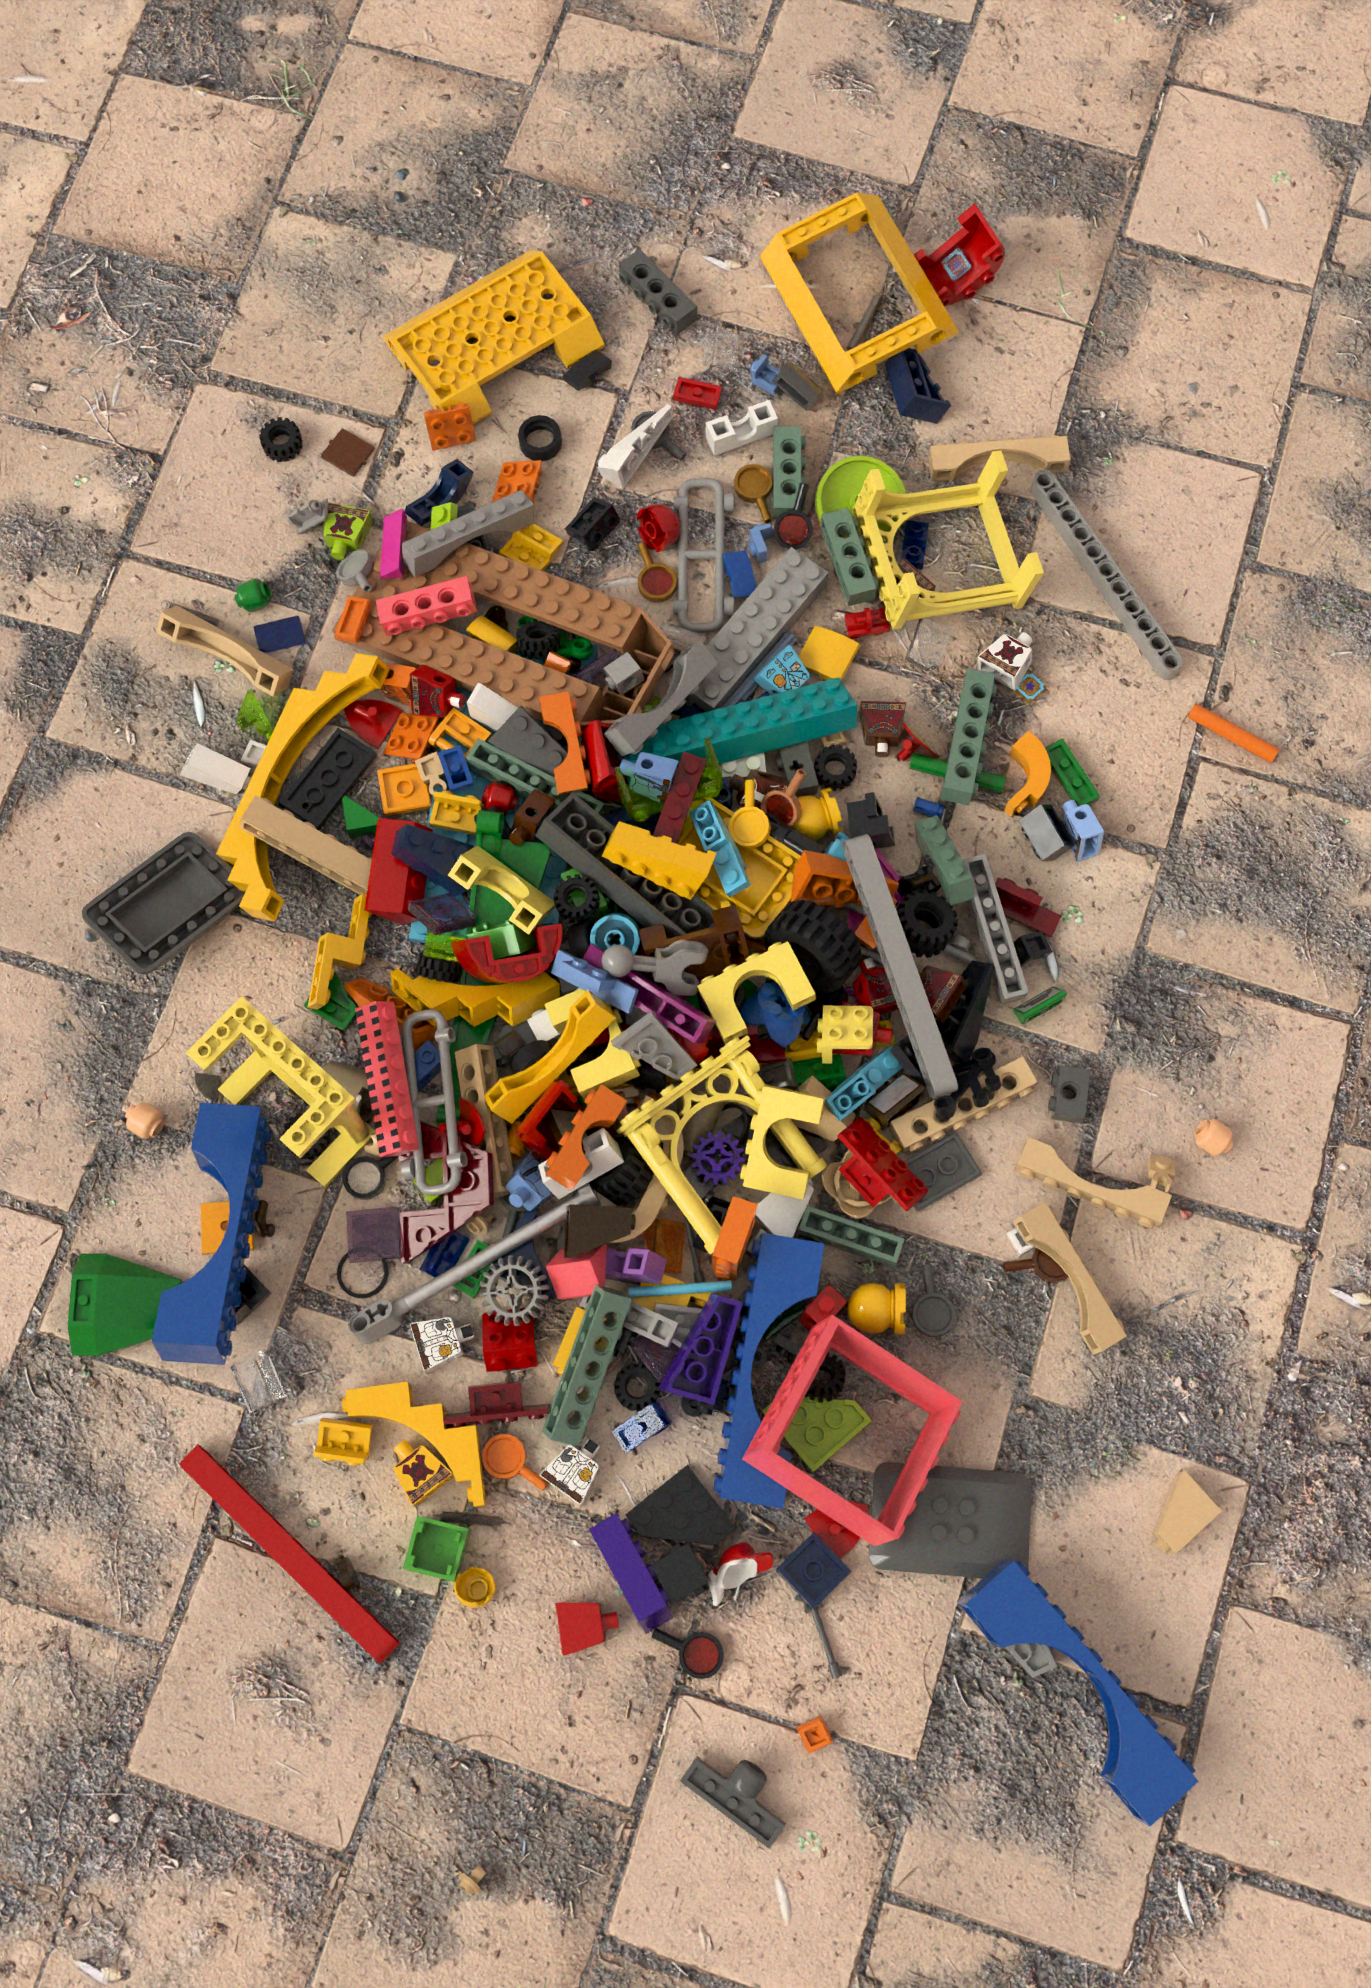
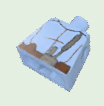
M1075 800L1067 801L1062 806L1065 812L1063 825L1075 844L1071 850L1076 861L1079 862L1099 855L1104 830L1089 805L1078 806Z

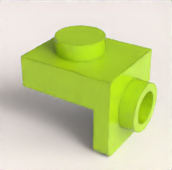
M450 502L432 507L431 530L457 519L458 505Z

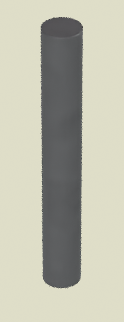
M879 294L874 295L847 346L848 351L859 345L883 299Z

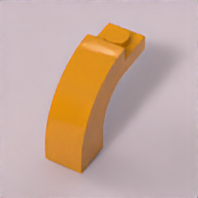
M1027 731L1012 746L1009 754L1024 769L1027 777L1026 785L1006 804L1004 812L1010 817L1016 812L1021 814L1029 804L1035 808L1041 801L1050 780L1051 764L1048 753L1040 740L1030 731Z

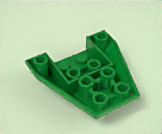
M81 1253L72 1273L67 1324L72 1356H102L152 1340L161 1293L182 1284V1280L109 1254Z

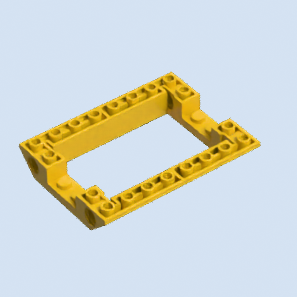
M856 192L776 233L760 255L761 261L836 394L877 375L876 364L912 346L915 347L917 353H920L959 333L878 195ZM869 223L871 230L921 314L844 352L793 261H799L809 256L807 245L844 226L850 235L860 230L861 226Z

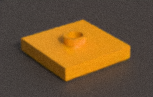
M416 763L377 770L385 817L426 810L432 807L428 783H423Z
M229 1201L201 1203L203 1255L215 1254L222 1243L229 1222ZM254 1232L253 1235H249L248 1239L250 1251H254Z

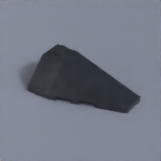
M972 960L961 974L968 986L945 1023L942 1024L935 1019L950 1061L968 1064L976 1047L994 970L992 963Z

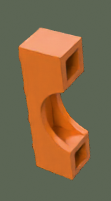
M569 691L540 696L539 703L543 723L561 731L568 744V754L565 760L553 771L558 796L586 791L588 788L587 784L591 783L589 770H584L582 760H586L584 745L579 746L577 736H581L579 721L574 722L573 712L577 711L575 699L569 696Z
M602 1084L596 1091L591 1089L584 1100V1103L588 1105L584 1111L579 1109L571 1121L575 1125L572 1131L566 1130L560 1139L561 1149L558 1153L553 1151L547 1160L546 1165L549 1168L545 1175L572 1191L590 1164L582 1150L581 1143L584 1132L595 1127L609 1129L619 1116L627 1100Z

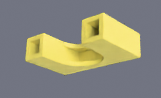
M478 845L462 854L448 874L449 877L467 890L475 885H482L503 896L515 908L509 921L527 934L532 933L535 928L542 925L555 907L552 899Z
M788 941L783 944L782 942H777L768 948L769 951L761 955L759 953L752 954L745 959L746 962L738 966L736 964L730 965L723 970L722 974L716 977L710 975L700 981L701 984L697 986L698 992L711 1017L716 1020L715 1025L725 1044L737 1036L739 1038L748 1033L747 1027L734 1003V996L739 985L750 977L765 976L776 981L793 1011L816 1000L815 992Z
M578 989L545 1004L552 1025L558 1034L563 1032L566 1027L570 1007L586 991ZM609 1003L608 1005L616 1018L607 1027L610 1033L608 1047L597 1059L570 1070L578 1092L584 1100L591 1089L596 1091L601 1084L610 1089L640 1076L637 1067L641 1066L640 1061L632 1057L629 1052L612 1046L611 1040L624 1031H622L619 1024L623 1022L618 1008L613 1009Z
M764 1085L763 1090H758L755 1103L759 1105L758 1115L753 1114L750 1129L754 1130L753 1139H748L745 1154L749 1155L748 1164H743L740 1179L744 1180L743 1187L802 1200L805 1198L810 1172L776 1163L767 1152L765 1144L766 1134L774 1122L784 1118L819 1124L826 1097L771 1085Z

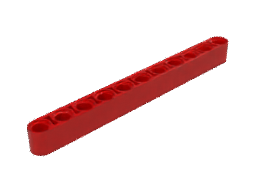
M197 1444L179 1463L181 1468L378 1663L382 1664L399 1646L400 1642L202 1446Z

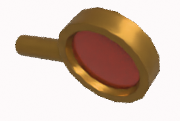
M641 542L637 547L646 567L639 573V592L648 601L655 603L665 602L676 592V574L672 568L665 564H654L646 542Z

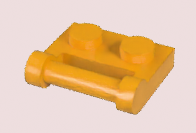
M453 707L431 734L428 743L434 747L438 746L443 750L455 747L442 738L447 733L469 748L466 754L463 752L466 760L467 755L478 738L488 743L492 734Z

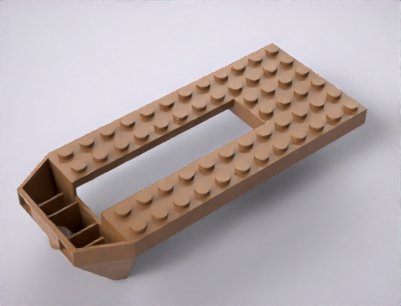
M407 521L406 541L431 529ZM464 543L452 551L435 569L414 577L404 564L403 578L380 579L381 548L373 561L371 571L366 576L372 587L371 591L365 593L359 585L353 594V597L370 599L372 606L358 644L345 643L400 665L415 667L416 669L422 664L452 676L455 679L456 687L471 693L476 685L480 683L516 707L523 706L534 718L542 721L539 697L569 691V696L575 699L577 711L573 712L574 722L579 721L581 734L591 721L600 720L603 723L613 724L617 719L628 714H641L644 707L655 700L654 689L675 653L672 642L641 607L469 543ZM467 576L476 597L621 651L622 655L628 652L641 668L645 680L622 696L616 689L612 691L607 684L601 692L598 686L443 627V623H434L420 629H411L398 635L387 636L380 625L376 600ZM341 616L339 617L338 621L332 629L334 634L336 632Z

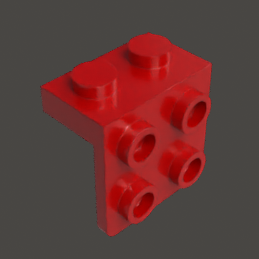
M487 1312L483 1313L482 1343L486 1372L538 1367L534 1337V1317L530 1313V1323L526 1324L521 1317L520 1326H515L513 1318L508 1326L504 1325L505 1317L500 1322H496L497 1312L490 1316Z

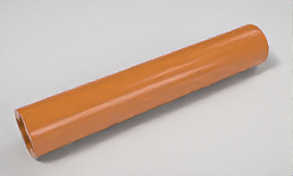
M1197 703L1194 704L1187 718L1269 763H1272L1280 750Z

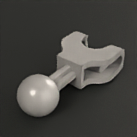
M678 940L666 948H656L654 957L633 955L630 949L623 945H613L603 953L602 966L613 977H623L630 973L631 970L652 972L654 982L663 983L672 994L692 996L698 992L697 986L700 985L694 974L683 972V970L689 965L705 962L708 949L703 943L697 941Z

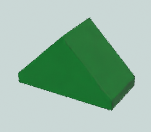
M345 795L342 798L346 830L350 839L375 835L379 817Z

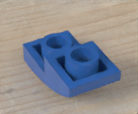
M747 552L723 553L726 577H730L732 597L734 599L749 597L756 589V584Z

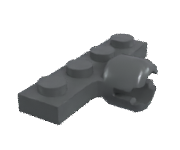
M696 1756L680 1780L681 1783L769 1849L786 1825L784 1821L757 1801L758 1794L766 1784L767 1776L757 1765L748 1760L740 1761L731 1776L725 1777Z

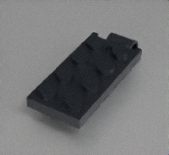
M337 728L281 799L279 807L282 810L290 811L294 814L295 818L302 822H309L317 830H320L342 802V798L350 792L377 757V753L340 728Z

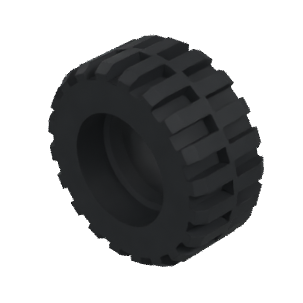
M797 900L788 903L765 931L766 949L777 942H782V944L787 941L789 942L808 981L817 993H830L839 990L858 967L861 960L860 942L855 938L856 934L854 931L850 930L848 924L837 917L835 912L829 911L825 906L817 905L810 900Z

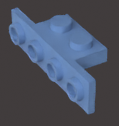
M558 950L551 971L552 974L584 991L589 990L603 1001L628 1014L632 1012L638 989L609 975L605 970L588 964L583 959L576 958L563 950Z

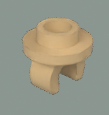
M490 1214L487 1218L478 1215L467 1223L468 1230L473 1234H486L493 1215Z
M478 1865L469 1877L461 1873L458 1876L461 1881L459 1887L469 1896H472L473 1893L479 1896L482 1890L477 1884L486 1874V1871Z

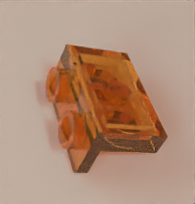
M657 1218L644 1231V1238L646 1239L645 1249L667 1259L664 1269L665 1273L681 1274L685 1223Z

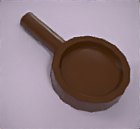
M1035 1248L1032 1259L1003 1262L1004 1272L1033 1269L1040 1279L1048 1283H1059L1068 1278V1275L1065 1274L1062 1268L1049 1255L1038 1248Z

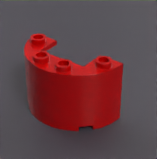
M975 203L957 217L963 227L931 255L923 249L914 254L944 307L964 299L969 300L973 298L979 289L994 280V275L1005 257L1004 246ZM958 252H963L970 262V269L965 271L963 275H960L958 279H953L946 268V262L951 260ZM958 255L949 263V268L953 275L958 276L967 268V262L962 255ZM957 261L962 262V268H958L956 270V267H954L953 265H955Z
M600 720L589 722L587 724L588 727L581 734V743L584 745L586 764L594 795L601 800L614 802L631 801V797H639L641 794L630 789V784L625 775L618 773L620 765L616 759V750L609 740L603 737L612 724L603 723Z
M562 924L535 928L533 933L537 946L525 951L526 955L494 960L489 936L452 942L451 946L460 965L473 977L492 984L520 982L538 976L549 967L560 949Z
M559 1080L558 1083L552 1082L515 1131L517 1138L531 1152L534 1150L544 1161L549 1159L553 1151L558 1153L560 1150L545 1116L550 1108L572 1111L580 1109L584 1111V1108L576 1103L577 1098L570 1092L572 1088L562 1080ZM595 1127L593 1129L596 1132L602 1129V1127ZM605 1128V1130L615 1140L617 1138L614 1135L615 1129Z

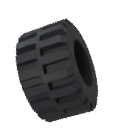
M921 890L920 893L913 891L911 895L907 894L896 910L911 953H915L916 957L920 958L922 955L929 958L933 954L935 956L940 954L953 937L958 925L957 913L955 910H952L953 905L951 906L950 903L945 901V897H939L933 891L928 893L927 890ZM916 919L925 921L931 928L922 926Z
M627 1136L615 1139L619 1145L624 1162L590 1181V1185L595 1191L617 1206H625L627 1203L630 1204L646 1190L654 1174Z

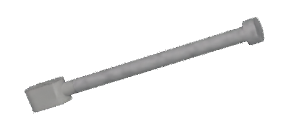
M588 1182L577 1189L579 1194L393 1303L387 1299H381L354 1314L348 1323L349 1330L364 1344L375 1342L397 1329L402 1322V1315L565 1220L566 1206L570 1204L601 1205L597 1195Z

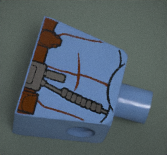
M641 752L636 763L622 759L618 773L631 777L630 789L665 804L676 774L678 760Z
M534 1150L518 1164L505 1185L506 1189L511 1193L509 1196L510 1203L514 1207H521L523 1205L528 1211L536 1209L555 1196L543 1184L538 1165L545 1161Z

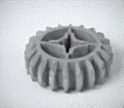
M508 1256V1264L503 1258L498 1259L500 1268L495 1264H491L490 1269L494 1273L484 1272L483 1274L489 1281L480 1282V1286L487 1287V1291L480 1292L479 1296H487L488 1300L482 1302V1306L491 1305L487 1314L490 1316L497 1312L496 1322H500L505 1317L504 1325H510L513 1318L515 1326H520L521 1317L526 1324L530 1323L529 1313L532 1317L537 1318L539 1314L535 1308L545 1309V1305L539 1302L540 1299H549L548 1295L542 1294V1290H548L549 1285H541L540 1282L546 1280L547 1276L541 1275L538 1277L537 1274L542 1268L537 1266L532 1270L533 1260H528L524 1265L523 1256L518 1257L517 1263H515L514 1256ZM516 1269L526 1273L533 1285L522 1284ZM508 1271L509 1276H507L505 1286L495 1289L499 1277ZM512 1284L519 1289L526 1288V1291H520L519 1294H516V1298L514 1294L503 1293V1291L513 1288ZM528 1293H534L528 1307L520 1311L523 1296ZM504 1296L507 1298L510 1307H512V1312L505 1310L498 1303L496 1297Z

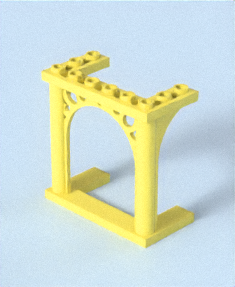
M1002 451L992 452L975 484L916 493L899 494L886 491L880 470L873 469L869 471L861 492L858 494V499L853 506L852 513L858 521L859 535L863 537L866 546V556H869L873 567L872 575L876 576L878 580L879 597L881 601H884L886 607V619L890 621L893 630L901 629L905 621L1012 604L1013 610L1020 609L1024 606L1041 579L1044 571L1037 552L1029 553L1019 568L994 497L1008 472ZM978 505L1004 584L940 593L918 586L913 572L903 574L894 557L893 540L897 529L906 520L920 514ZM897 517L898 521L894 522L892 518ZM877 522L886 523L891 531L885 532L880 530ZM882 538H885L887 540L886 544L883 543ZM895 577L899 578L900 583H896Z
M241 996L186 1054L207 1073L244 1036L255 1051L218 1088V1091L232 1104L240 1105L273 1072L310 1106L280 1138L299 1158L328 1129L335 1128L340 1135L306 1170L326 1189L345 1169L348 1163L372 1140L371 1135L376 1133V1131L362 1120L352 1105L356 1099Z

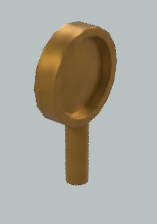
M746 465L740 468L735 475V492L739 498L746 502H756L764 523H771L773 519L765 499L770 495L773 487L772 475L762 465Z

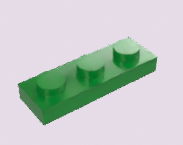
M1063 738L1045 747L1050 759L1051 769L1070 799L1075 800L1078 806L1090 805L1098 801L1100 798L1099 793Z

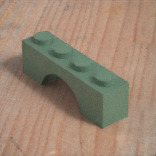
M936 815L914 822L916 843L924 858L931 857L940 879L942 891L950 905L974 899L973 878L939 817Z

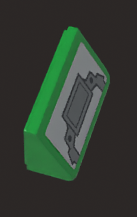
M1050 987L1014 1008L1013 1012L1020 1023L1024 1025L1062 1003L1067 993L1060 988Z

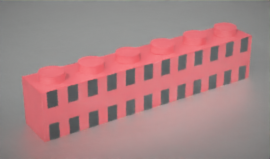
M375 1001L356 1008L355 1011L380 1157L400 1156L419 1150L395 1004L389 1001Z

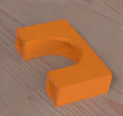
M735 1196L732 1197L712 1254V1273L716 1274L715 1278L722 1281H729L730 1279L736 1281L756 1223L754 1217L758 1204Z

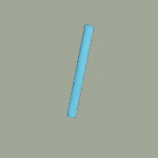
M731 1280L629 1287L628 1294L630 1298L732 1291Z

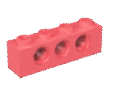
M467 576L376 600L380 625L387 636L398 635L407 630L420 629L426 625L443 623L452 618L465 617L477 612L473 587Z

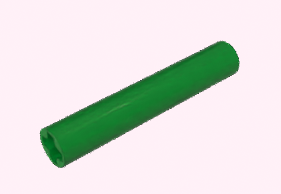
M913 753L909 769L944 778L948 761ZM981 770L980 777H975V783H979L978 787L1002 793L1006 781L1005 776Z

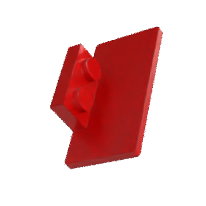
M862 1117L856 1119L837 1135L854 1154L838 1170L872 1207L889 1193L905 1211H908L929 1192L923 1181L909 1170L907 1164L898 1158L890 1149L889 1144L882 1140L873 1130L871 1124Z

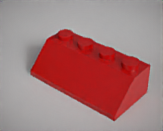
M379 818L376 827L364 910L401 925L421 921L427 876L420 871L416 872L392 855L396 831L406 824L433 832V829L413 821Z

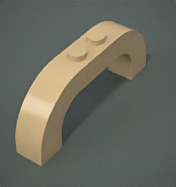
M648 1096L641 1098L637 1106L640 1112L642 1111L640 1107L652 1098ZM664 1116L656 1121L655 1129L659 1134H672L674 1123L671 1118ZM682 1132L679 1136L677 1145V1158L679 1166L682 1161L684 1150ZM669 1141L660 1142L659 1146L668 1157ZM653 1174L651 1182L639 1196L632 1210V1214H635L636 1217L635 1229L631 1230L630 1235L607 1244H617L637 1237L652 1224L659 1211L663 1212L669 1200L666 1198L668 1192L655 1174Z

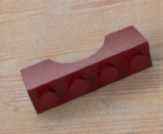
M683 752L653 833L654 837H662L664 835L672 838V843H679L690 806L703 778L707 759Z

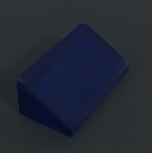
M299 616L253 627L259 650L263 653L306 643Z
M458 1231L453 1232L430 1248L419 1270L435 1278L456 1266L470 1239Z

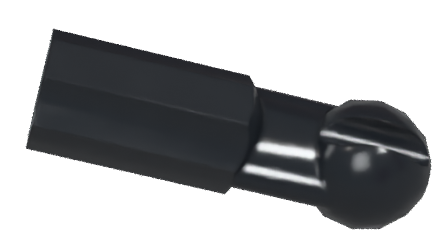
M772 812L765 813L770 821L771 830L769 835L799 855H802L804 850L824 854L826 848L780 820L777 814Z

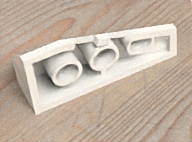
M667 404L614 445L607 454H603L598 463L601 476L624 489L674 417L672 406Z

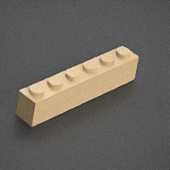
M254 796L241 817L238 828L359 895L367 894L371 857L367 858L360 854L356 848L338 842L337 838L331 834L320 832L313 824L302 822L295 818L294 814L290 811L275 807L270 800Z

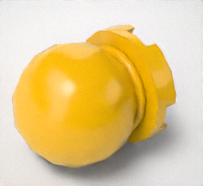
M831 788L820 790L819 798L811 795L798 797L801 804V816L792 828H796L815 842L822 839L828 831L833 836H836L840 831L844 832L843 827L838 828L837 822L842 821L835 797H829V794L832 793ZM791 803L785 810V823H789L793 819L794 813Z
M872 1282L860 1285L850 1295L846 1307L848 1318L860 1332L878 1334L883 1333L890 1327L893 1329L894 1335H905V1283H894V1289L890 1291L884 1285Z

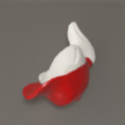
M739 1543L726 1549L719 1560V1565L711 1570L708 1575L712 1580L708 1583L713 1597V1605L717 1606L723 1599L724 1589L736 1588L748 1578L756 1577L758 1572L770 1569L773 1565V1555L770 1552L756 1553L754 1548L748 1543Z

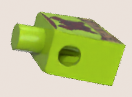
M328 502L324 538L327 546L332 548L331 556L335 559L343 560L346 550L352 552L360 550L373 524L370 510Z

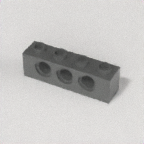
M640 249L619 263V278L625 286L628 285L633 290L635 296L639 300H643L648 305L649 310L662 319L668 329H672L676 334H679L697 320V306Z

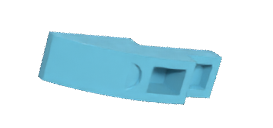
M708 800L690 811L689 814L705 852L708 850L717 852L713 864L726 895L732 897L749 887L751 883L745 872L747 867L713 803Z
M892 1045L886 1047L870 1061L865 1062L825 1099V1103L838 1121L844 1119L872 1096L876 1089L903 1068L890 1051L893 1047Z

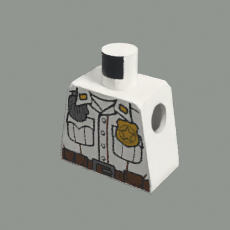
M451 1317L410 1324L421 1364L426 1374L464 1355L461 1343L475 1338L471 1324L456 1328Z
M589 1438L580 1450H577L572 1445H568L541 1472L540 1476L582 1506L600 1470V1466L592 1460L600 1446Z

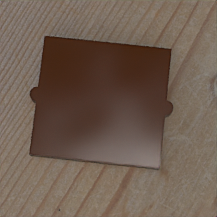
M342 428L335 438L329 441V445L321 454V458L354 477L362 465H366V460L375 448Z

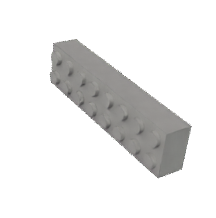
M791 547L706 646L718 664L712 669L713 674L698 684L700 688L685 699L691 704L695 703L704 712L721 708L781 637L792 628L825 589L828 581V572Z

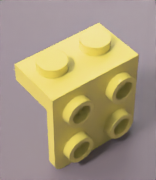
M823 1005V1018H818V1033H822V1038H817V1053H822V1063L832 1064L833 1049L872 1048L873 1008L871 1006Z

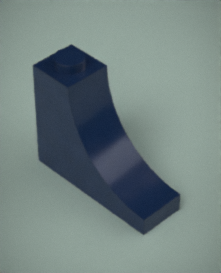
M536 1208L532 1211L526 1209L514 1231L538 1218L540 1214L538 1209ZM533 1239L500 1257L507 1264L508 1256H514L515 1263H517L519 1256H523L524 1265L528 1260H533L532 1270L537 1266L542 1268L537 1276H547L546 1280L540 1281L541 1285H549L548 1290H542V1294L548 1295L549 1299H540V1301L548 1304L550 1299L554 1300L556 1298L547 1269L541 1264L535 1253ZM516 1269L522 1284L533 1285L526 1273ZM508 1271L504 1272L499 1279L507 1282Z

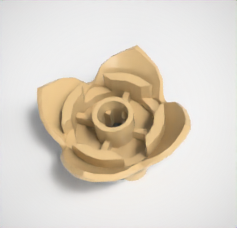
M848 1150L842 1161L833 1162L824 1169L821 1179L825 1190L836 1199L843 1213L851 1218L861 1219L869 1216L876 1206L887 1202L892 1196L888 1193L874 1207L865 1200L838 1170L854 1155Z

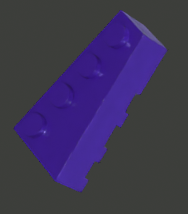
M711 1293L658 1388L665 1392L712 1405L715 1404L743 1302Z
M615 1513L591 1527L589 1530L644 1632L647 1634L673 1619L674 1617L667 1606V1603L671 1601L663 1587L657 1588L654 1580L658 1577L651 1564L645 1566L641 1558L645 1556V1553L638 1541L632 1542L629 1534L633 1533L626 1518L620 1520L618 1514Z

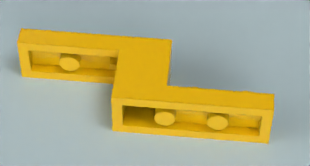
M363 893L354 899L348 937L327 932L319 938L308 1008L318 1010L328 1003L330 999L328 986L329 981L334 975V966L353 970L364 962L366 951L363 950L364 942L369 936L368 918L372 915V913L364 910L367 894Z

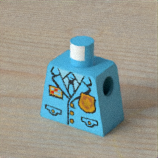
M789 644L753 680L773 695L803 687L802 685L810 678V674Z

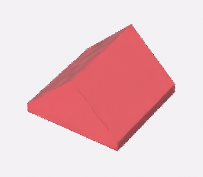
M607 1244L569 1259L564 1258V1249L559 1250L545 1266L557 1299L591 1296L595 1284L605 1287Z

